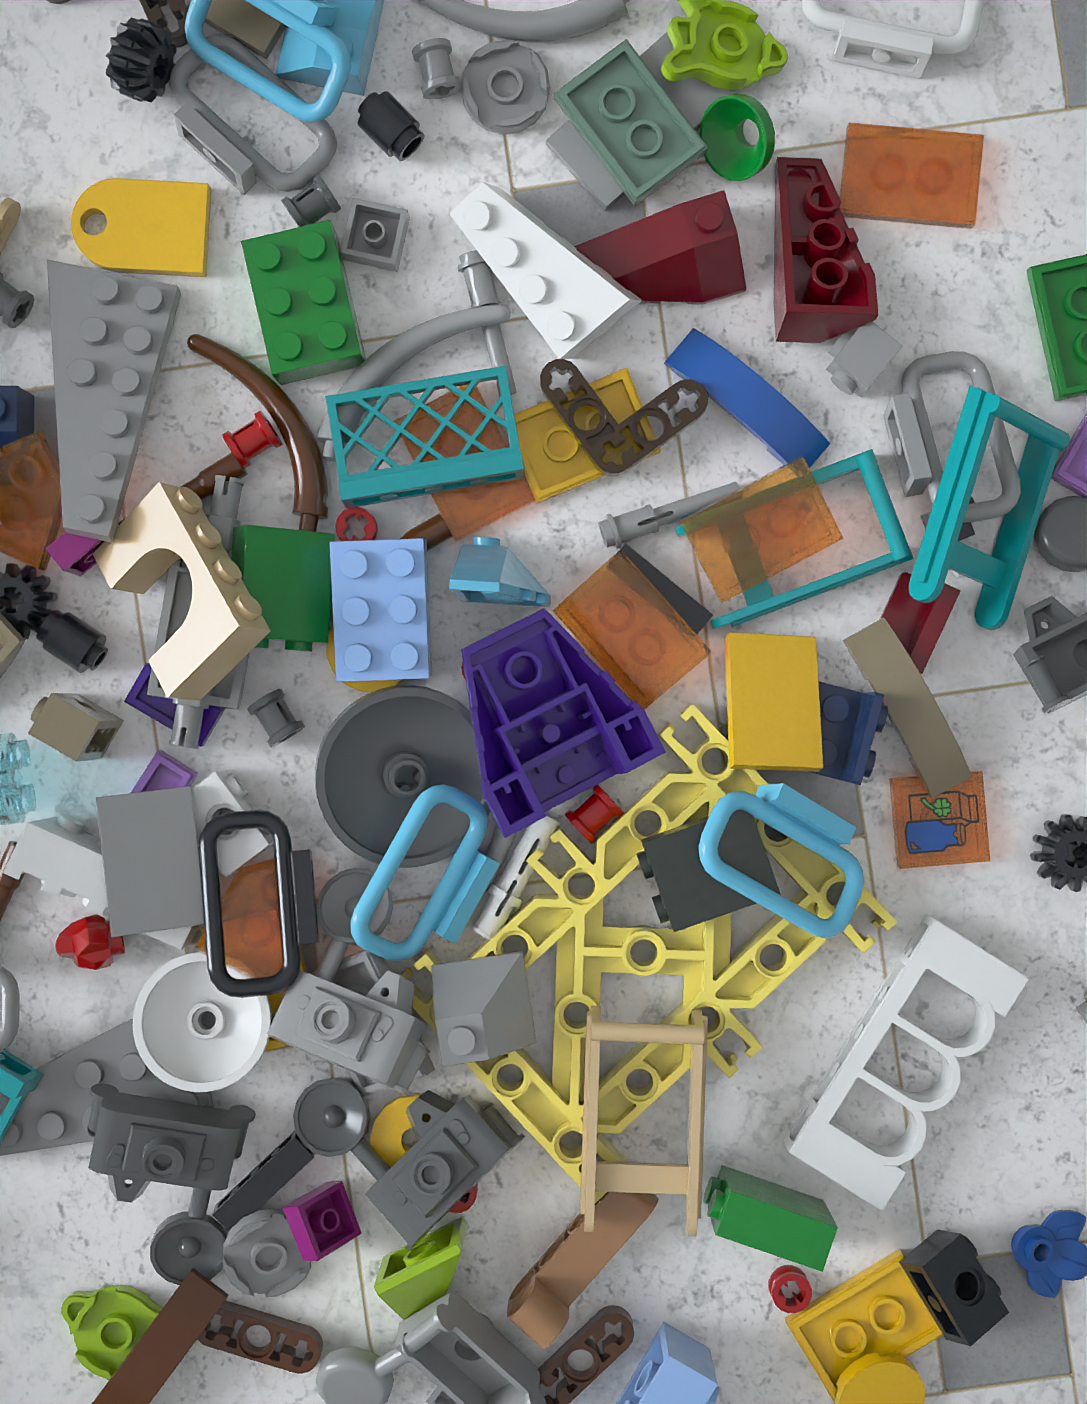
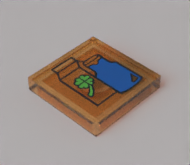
M970 771L972 777L933 799L928 795L918 776L889 778L897 868L905 869L990 861L982 771Z

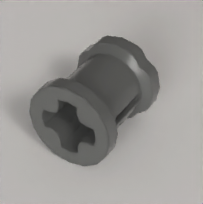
M319 175L313 179L312 185L292 199L286 196L281 200L298 227L314 224L331 211L336 213L341 210L337 200Z
M0 272V316L3 317L4 324L10 328H16L31 312L35 301L34 296L26 290L20 292L3 280V274Z
M280 688L265 695L247 708L250 715L257 716L270 737L267 742L271 748L286 741L305 728L302 720L296 721L282 699L285 694Z

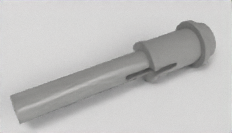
M474 250L460 255L461 264L457 268L458 272L464 274L471 308L500 304L490 267L479 252ZM500 324L483 326L482 330L492 368L506 366L510 395L515 394L517 391ZM495 380V381H496V385H497V389H498V393H499V397H500V396H501V392H500L499 381H498V380Z
M733 482L654 509L648 504L643 508L615 517L607 514L606 520L598 522L600 533L607 548L615 546L616 549L622 547L621 543L659 532L658 526L740 499L742 498L741 490L738 483ZM670 511L669 515L638 524L641 521L656 517L657 515Z

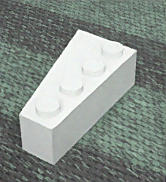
M482 182L449 212L450 216L559 359H574L642 301L498 186Z
M60 814L59 818L55 816L27 822L3 873L18 880L22 873H28L42 880L41 890L59 897V894L69 897L81 896L84 898L82 903L85 905V909L101 916L109 917L100 836L98 838L84 831L85 824L82 821L66 814ZM200 925L146 932L143 934L181 950L191 944Z

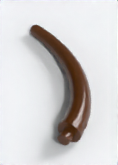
M199 334L191 335L187 340L188 348L219 365L238 379L254 394L274 420L286 444L293 470L294 503L292 514L301 516L299 530L316 532L318 519L328 518V507L326 505L328 486L320 450L303 415L280 386L252 362L209 338Z

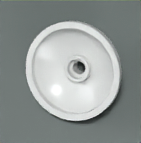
M206 952L182 955L170 960L157 969L141 989L133 1013L135 1044L139 1055L149 1070L168 1085L190 1092H209L222 1089L242 1079L261 1059L270 1038L267 1032L272 1024L271 1005L268 995L237 998L229 997L218 991L210 980ZM225 955L226 968L232 977L236 979L257 978L243 963ZM206 1011L212 1012L216 1018V1023L211 1029L204 1027L201 1022L202 1015Z

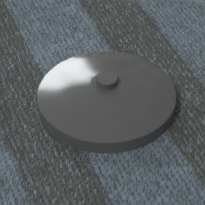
M399 685L368 693L350 704L337 716L320 744L315 763L314 781L318 803L324 819L332 832L346 847L369 861L377 864L381 863L413 803L422 792L432 786L444 784L469 794L484 806L489 816L491 810L483 796L471 711L459 701L443 692L423 686ZM446 803L434 806L399 868L425 866L456 853L469 829V816Z

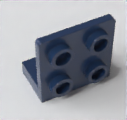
M818 681L823 769L819 772L811 773L861 785L863 777L869 778L874 768L876 751L870 750L875 732H882L887 719L888 706L882 705L884 694L877 692L862 693Z

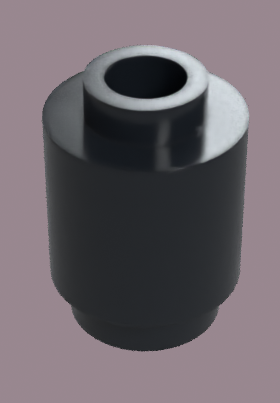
M385 91L381 94L373 92L360 104L358 108V113L360 114L358 126L389 157L395 156L399 161H404L421 145L425 135L419 129L420 123L390 92Z
M54 610L43 621L36 635L37 640L43 643L44 650L79 673L86 671L88 668L92 671L95 670L108 653V648L104 646L106 636L70 612L64 614L59 610Z

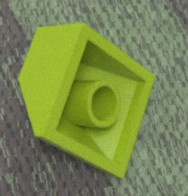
M463 1216L428 1233L410 1251L406 1249L407 1245L383 1256L374 1289L377 1295L403 1320L447 1294L462 1252L467 1225Z

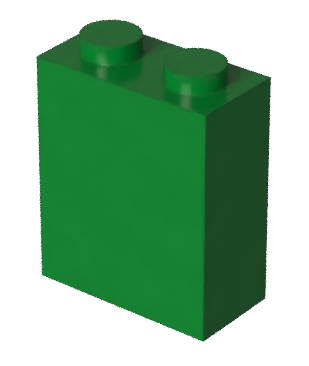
M247 524L233 527L231 560L239 567L242 573V581L250 595L260 604L262 616L271 630L254 648H269V640L285 641V650L312 652L313 643H328L332 589L330 542L335 541V534Z
M723 1165L717 1178L710 1177L703 1202L708 1204L707 1216L711 1218L715 1235L823 1272L838 1229L824 1200Z

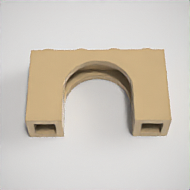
M159 482L116 528L113 542L104 541L93 553V556L111 589L145 594L176 561L181 558L184 560L192 579V601L188 615L181 627L148 661L167 697L200 701L271 630L262 616L260 604L250 595L242 581V573L239 567L230 559L224 549L220 533L210 524L201 508L202 501L198 495L187 487H177Z

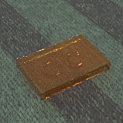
M849 122L846 128L840 189L841 205L839 208L843 216L972 229L976 223L984 135Z
M462 385L458 388L464 392L468 385ZM476 387L470 397L488 409ZM448 392L425 405L445 418L459 397L452 392ZM465 402L451 423L472 436L486 416ZM420 410L406 430L427 444L440 426V423ZM408 414L394 420V422L400 426ZM491 420L477 441L490 450L508 448L496 423ZM446 428L432 449L445 458L458 456L467 442ZM401 436L412 459L415 460L422 449ZM472 447L468 454L479 453L481 451H479L475 447ZM428 454L423 462L436 459ZM524 478L431 494L455 542L535 502Z
M801 456L679 521L721 603L844 539L804 457Z
M621 549L552 610L626 694L644 710L711 653L707 645Z

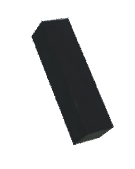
M626 543L607 566L608 569L693 638L697 636L713 616L712 613Z
M293 1131L215 1205L212 1216L230 1231L243 1217L258 1211L314 1158L315 1154L302 1144L296 1132Z

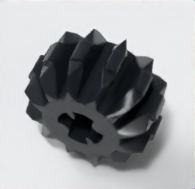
M131 17L126 23H120L117 27V36L110 38L111 48L105 55L109 59L106 76L110 77L111 88L119 91L120 94L140 102L147 101L152 103L157 96L162 97L165 93V85L169 83L171 70L175 66L173 57L177 52V48L172 44L171 32L164 30L162 26L156 25L154 22Z
M8 563L6 564L4 574L0 572V613L26 640L29 639L30 630L38 632L43 623L41 617L47 618L53 612L52 609L46 608L47 602H54L58 599V596L54 592L45 591L51 580L45 575L36 577V567L25 565L20 570L17 564ZM19 595H23L24 603H19L16 608H13L12 600H16L19 598Z
M1062 814L1059 819V825L1050 820L1044 822L1043 825L1048 834L1047 837L1037 834L1032 837L1035 843L1042 845V851H1034L1030 854V857L1033 861L1044 862L1038 868L1037 875L1044 879L1051 877L1052 887L1061 890L1067 884L1071 891L1080 892L1083 881L1087 883V817L1080 816L1075 821L1072 815ZM1069 844L1077 846L1072 851L1075 857L1073 861L1065 859L1070 854L1066 848Z

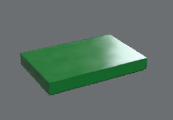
M1087 254L1031 266L1026 270L1055 401L1087 395Z

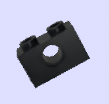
M936 1230L900 1260L899 1263L945 1339L972 1346L1003 1319L1009 1311L1000 1298L1002 1294L1000 1287L991 1276L985 1273L977 1260L978 1252L973 1243L961 1233ZM958 1277L959 1287L957 1291H955V1281Z

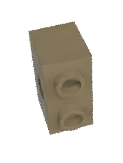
M51 693L49 697H43L35 706L30 718L34 723L28 734L76 762L103 758L124 720L80 694Z

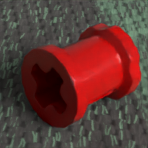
M261 410L254 414L255 419L234 433L227 431L222 434L232 454L244 468L251 465L250 460L269 447L274 446L278 448L283 445L275 429Z
M598 784L592 788L594 793L575 811L568 810L564 814L590 844L596 841L595 834L612 818H620L624 814Z

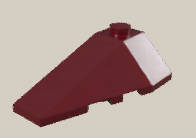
M777 157L773 300L776 342L822 343L875 321L878 317L875 273L870 263H865L857 247L859 240L854 228H849L839 208L841 205L840 197L822 159Z
M725 190L680 203L574 246L577 248L576 250L591 262L610 274L625 289L630 290L642 301H646V303L687 302V304L703 305L746 291L738 233Z

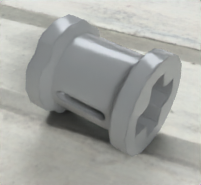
M434 38L426 40L412 49L414 61L420 64L424 80L421 90L425 99L446 98L454 95L462 87L460 78L454 76L449 54L452 52V46L448 39Z

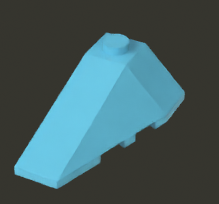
M326 0L338 7L339 11L333 25L325 26V28L334 32L342 39L350 53L351 69L343 92L364 96L384 0ZM287 26L276 75L280 79L324 88L332 69L330 54L324 48Z
M473 537V545L462 544L450 578L449 587L461 602L550 607L551 595L508 547L500 546V539Z

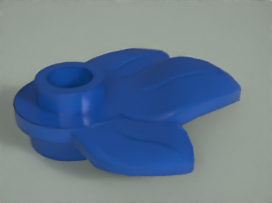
M1054 1211L1046 1217L1041 1225L1022 1226L1013 1235L1011 1248L1017 1263L1026 1269L1027 1280L1031 1289L1043 1297L1055 1298L1060 1291L1062 1279L1075 1281L1087 1276V1247L1078 1241L1087 1218L1078 1211Z

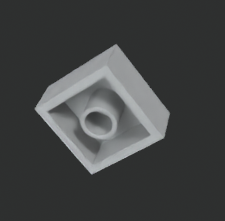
M352 198L340 250L343 260L398 272L410 221L408 210Z

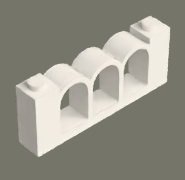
M926 914L783 1139L788 1152L880 1211H883L888 1201L893 1203L897 1200L905 1186L904 1176L906 1171L901 1164L912 1160L923 1147L927 1135L926 1120L922 1112L935 1111L946 1106L958 1091L961 1083V1067L956 1057L973 1055L981 1051L989 1043L995 1030L994 1011L1006 1017L1009 1010L1014 1011L1017 1009L1026 996L1027 988L1025 985L1029 978ZM926 969L931 970L971 997L975 1006V1019L972 1027L964 1035L956 1039H942L899 1014ZM892 1023L938 1051L941 1058L942 1071L938 1080L931 1088L922 1092H909L899 1088L865 1066ZM858 1077L905 1106L908 1112V1125L905 1133L897 1141L888 1145L870 1143L832 1119Z

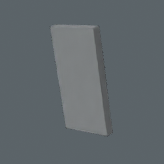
M666 32L640 57L693 128L697 130L700 127L705 110L713 101L726 95L737 94L740 90L729 91L720 89L692 78L677 82L666 79L662 74L661 66L665 57L674 50L673 44ZM570 120L564 123L546 140L548 148L605 211L625 195Z

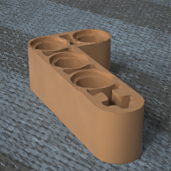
M607 1192L595 1203L593 1233L584 1232V1214L579 1213L516 1285L508 1300L507 1318L542 1349L547 1348L566 1326L571 1304L649 1217L656 1207L659 1198L651 1193Z

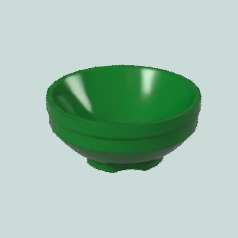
M730 94L716 99L705 110L701 119L699 133L702 140L708 146V151L704 154V157L713 171L729 181H742L752 178L764 170L772 158L775 147L773 122L764 106L755 98L746 94ZM747 119L752 120L757 125L759 139L756 145L749 144L744 137L743 126Z

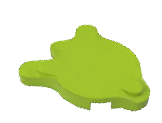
M677 0L688 18L674 17L667 27V33L674 50L665 57L661 71L663 76L669 81L677 82L692 78L720 89L729 91L741 90L750 87L765 76L778 74L784 68L788 60L786 48L774 39L770 31L765 36L761 27L755 22L758 14L749 7L726 0Z
M110 1285L91 1292L75 1291L71 1293L62 1304L61 1314L69 1325L70 1334L74 1335V1342L77 1347L75 1356L80 1363L93 1374L109 1381L163 1307L155 1303L147 1294L132 1286Z

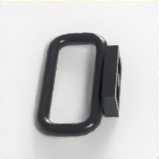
M248 810L228 812L215 816L203 828L198 845L206 958L210 980L218 991L229 997L248 998L282 992L294 983L300 972V945L320 943L312 851L310 849L292 851L288 826L279 816L270 811ZM263 828L270 833L273 840L282 967L279 972L272 976L236 979L228 973L226 968L217 840L220 835L227 831Z

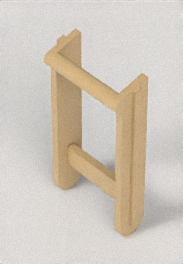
M591 1006V1011H587L580 1214H584V1232H594L595 1191L686 1195V1236L696 1237L697 1221L701 1219L708 1027L707 1016H702V1010L692 1009V1025L601 1022L600 1006ZM600 1041L691 1044L687 1164L596 1161Z

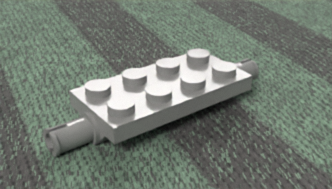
M215 475L216 482L210 515H206L210 524L220 533L221 543L231 559L233 527L241 526V521L237 520L244 481L234 477H230V480L226 481V476ZM182 558L176 561L168 571L154 654L181 627L191 606L192 579L189 569ZM250 652L200 701L167 697L156 674L151 669L147 695L173 699L172 703L177 704L169 745L198 749L204 709H209V705L240 710Z

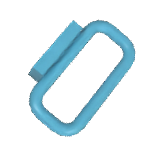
M191 0L184 25L185 35L191 50L201 60L299 120L308 123L321 122L333 113L344 91L351 69L350 53L344 41L334 32L325 28V26L333 25L339 11L338 7L326 0H245L324 48L330 54L332 69L321 97L317 102L309 104L210 44L203 34V24L212 0Z
M784 783L759 785L755 795L744 791L726 794L718 800L712 809L701 834L698 846L699 857L708 874L808 933L821 938L836 936L845 930L852 919L864 885L863 869L858 859L840 846V844H850L856 827ZM743 810L843 870L846 879L845 886L831 917L822 919L720 859L718 844L734 811Z
M442 784L428 788L415 800L354 909L350 921L351 934L356 944L362 949L384 959L398 962L409 959L417 954L426 944L432 931L446 940L457 943L500 863L478 849L488 828V815L484 806L476 798L455 787ZM446 803L467 814L470 819V826L408 938L400 943H394L373 934L369 929L370 919L425 819L434 806Z

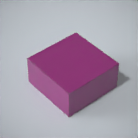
M65 532L45 549L63 571L81 577L97 564L93 553L104 541Z
M342 1181L326 1182L283 1207L303 1261H319L362 1234Z

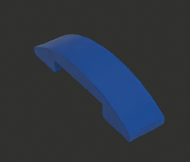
M695 328L689 332L664 362L667 367L683 380L692 379L704 386L709 398L768 447L767 451L797 477L804 475L831 444L794 405L767 381L728 350Z

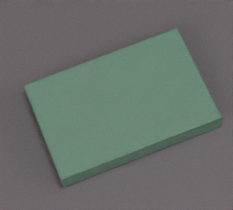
M627 39L554 93L555 102L634 206H637L708 151V146Z

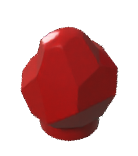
M98 914L87 916L71 923L58 935L55 943L56 952L60 957L71 958L76 966L86 969L98 970L109 967L114 961L113 956L125 954L123 936L111 937L110 921H106L104 917Z

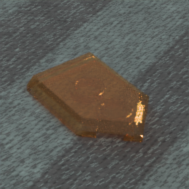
M42 430L0 447V521L2 522L0 526V552L45 571L51 556L45 548L56 540L62 520L59 465Z
M274 859L240 868L221 900L226 966L249 978L272 976L279 972L282 967ZM205 931L194 948L206 955Z

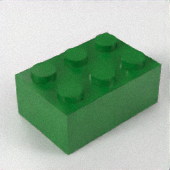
M326 220L241 241L271 373L279 384H289L359 367L366 360L343 258L340 254L341 249L338 236L331 221Z

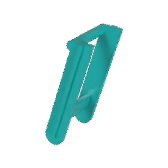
M969 386L910 578L909 593L913 599L922 603H929L935 600L943 589L948 570H951L983 584L975 609L976 623L987 630H996L1003 626L1011 610L1059 450L1066 448L1070 442L1068 433L998 395ZM995 417L1028 433L1029 436L1018 469L1021 494L1017 505L1004 515L992 556L957 540Z
M873 449L690 517L691 521L675 528L678 537L717 524L747 607L711 620L713 629L730 624L731 627L737 626L914 559ZM860 470L891 553L774 596L743 513Z

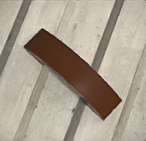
M192 1268L92 1404H149L204 1331L229 1294Z

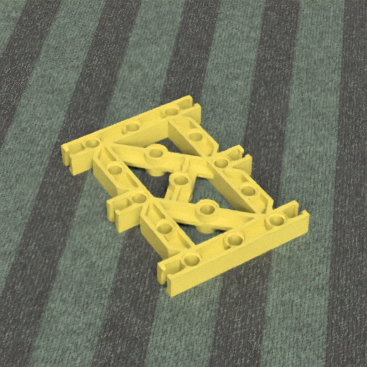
M689 704L680 715L685 722L691 717L706 736V740L699 744L692 753L671 736L675 730L671 723L657 734L690 771L687 773H664L624 811L620 818L617 817L596 837L595 860H591L561 827H558L550 836V842L553 844L559 841L575 861L566 868L563 874H557L544 861L539 860L544 854L540 848L535 851L533 850L526 857V861L557 894H535L506 921L505 925L490 940H485L466 958L472 959L504 954L506 952L502 942L510 935H519L528 943V950L523 954L526 970L557 941L552 1079L523 1048L489 1060L465 1064L580 1188L582 1145L578 1148L570 1149L565 1147L560 1139L565 1133L570 1131L579 1132L583 1135L587 1018L581 1022H573L565 1016V1008L572 1002L584 1003L590 1011L591 1006H600L601 972L633 973L643 977L653 974L683 975V1001L659 1024L692 1025V1009H700L706 1006L714 1008L717 1011L715 1021L707 1027V1055L730 1078L739 1070L735 1063L738 1058L733 1052L725 1057L713 1042L727 1028L732 1029L744 1040L743 1042L747 1048L744 1053L749 1058H752L763 1048L758 1038L734 1014L731 1008L754 1009L826 942V938L812 935L777 914L731 957L732 912L674 932L672 928H653L646 925L634 927L603 926L604 897L639 865L636 853L644 851L641 839L681 826L688 818L690 823L710 816L718 800L730 792L744 791L755 795L759 785H769L754 769H730L729 742L694 704ZM710 748H718L725 755V765L719 772L711 774L703 768L702 757ZM651 810L659 815V827L652 834H641L635 828L636 817L642 811ZM754 817L765 850L802 889L791 901L822 919L831 917L837 904L829 903L827 891L835 882H846L843 870L784 834L777 839L768 838L764 830L765 823ZM581 872L590 875L595 882L591 892L582 896L574 894L568 887L570 878L576 873ZM863 886L856 909L863 903L877 916L871 923L877 929L883 927L888 931L897 921ZM850 923L842 931L854 946L863 953L876 942L870 934L867 937L861 933L858 934ZM643 939L650 940L656 947L652 958L646 961H639L633 958L630 954L633 944ZM770 944L780 945L782 947V957L779 962L770 966L763 965L760 962V954L763 948ZM428 948L420 955L413 966L418 971L426 966L432 974L431 966L443 962ZM408 967L400 976L409 980V977L414 972ZM414 984L412 1007L437 1033L433 995L427 996ZM638 1042L599 1079L596 1154L604 1161L627 1162L625 1157L602 1133L620 1134L690 1069L691 1044ZM513 1064L522 1070L524 1076L516 1083H508L501 1079L498 1071L504 1065ZM635 1069H644L651 1074V1079L644 1087H632L626 1081L629 1073ZM595 1191V1203L607 1192Z

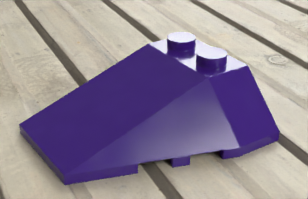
M545 608L461 649L483 796L504 838L546 817L545 812L616 774L628 773L666 753L645 710L636 701L633 702L614 683L615 680L605 670L602 671L584 652L585 649Z

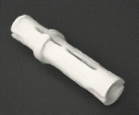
M547 815L527 827L497 884L492 883L489 887L488 892L491 895L477 921L471 927L473 931L490 940L505 925L513 908L520 907L523 901L520 896L534 872L533 867L526 861V857L534 849L540 848L543 853L545 852L551 841L550 836L560 827V822Z

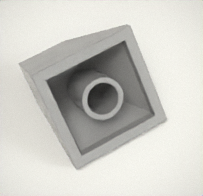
M523 951L433 964L431 966L434 1015L442 1067L489 1060L537 1043Z

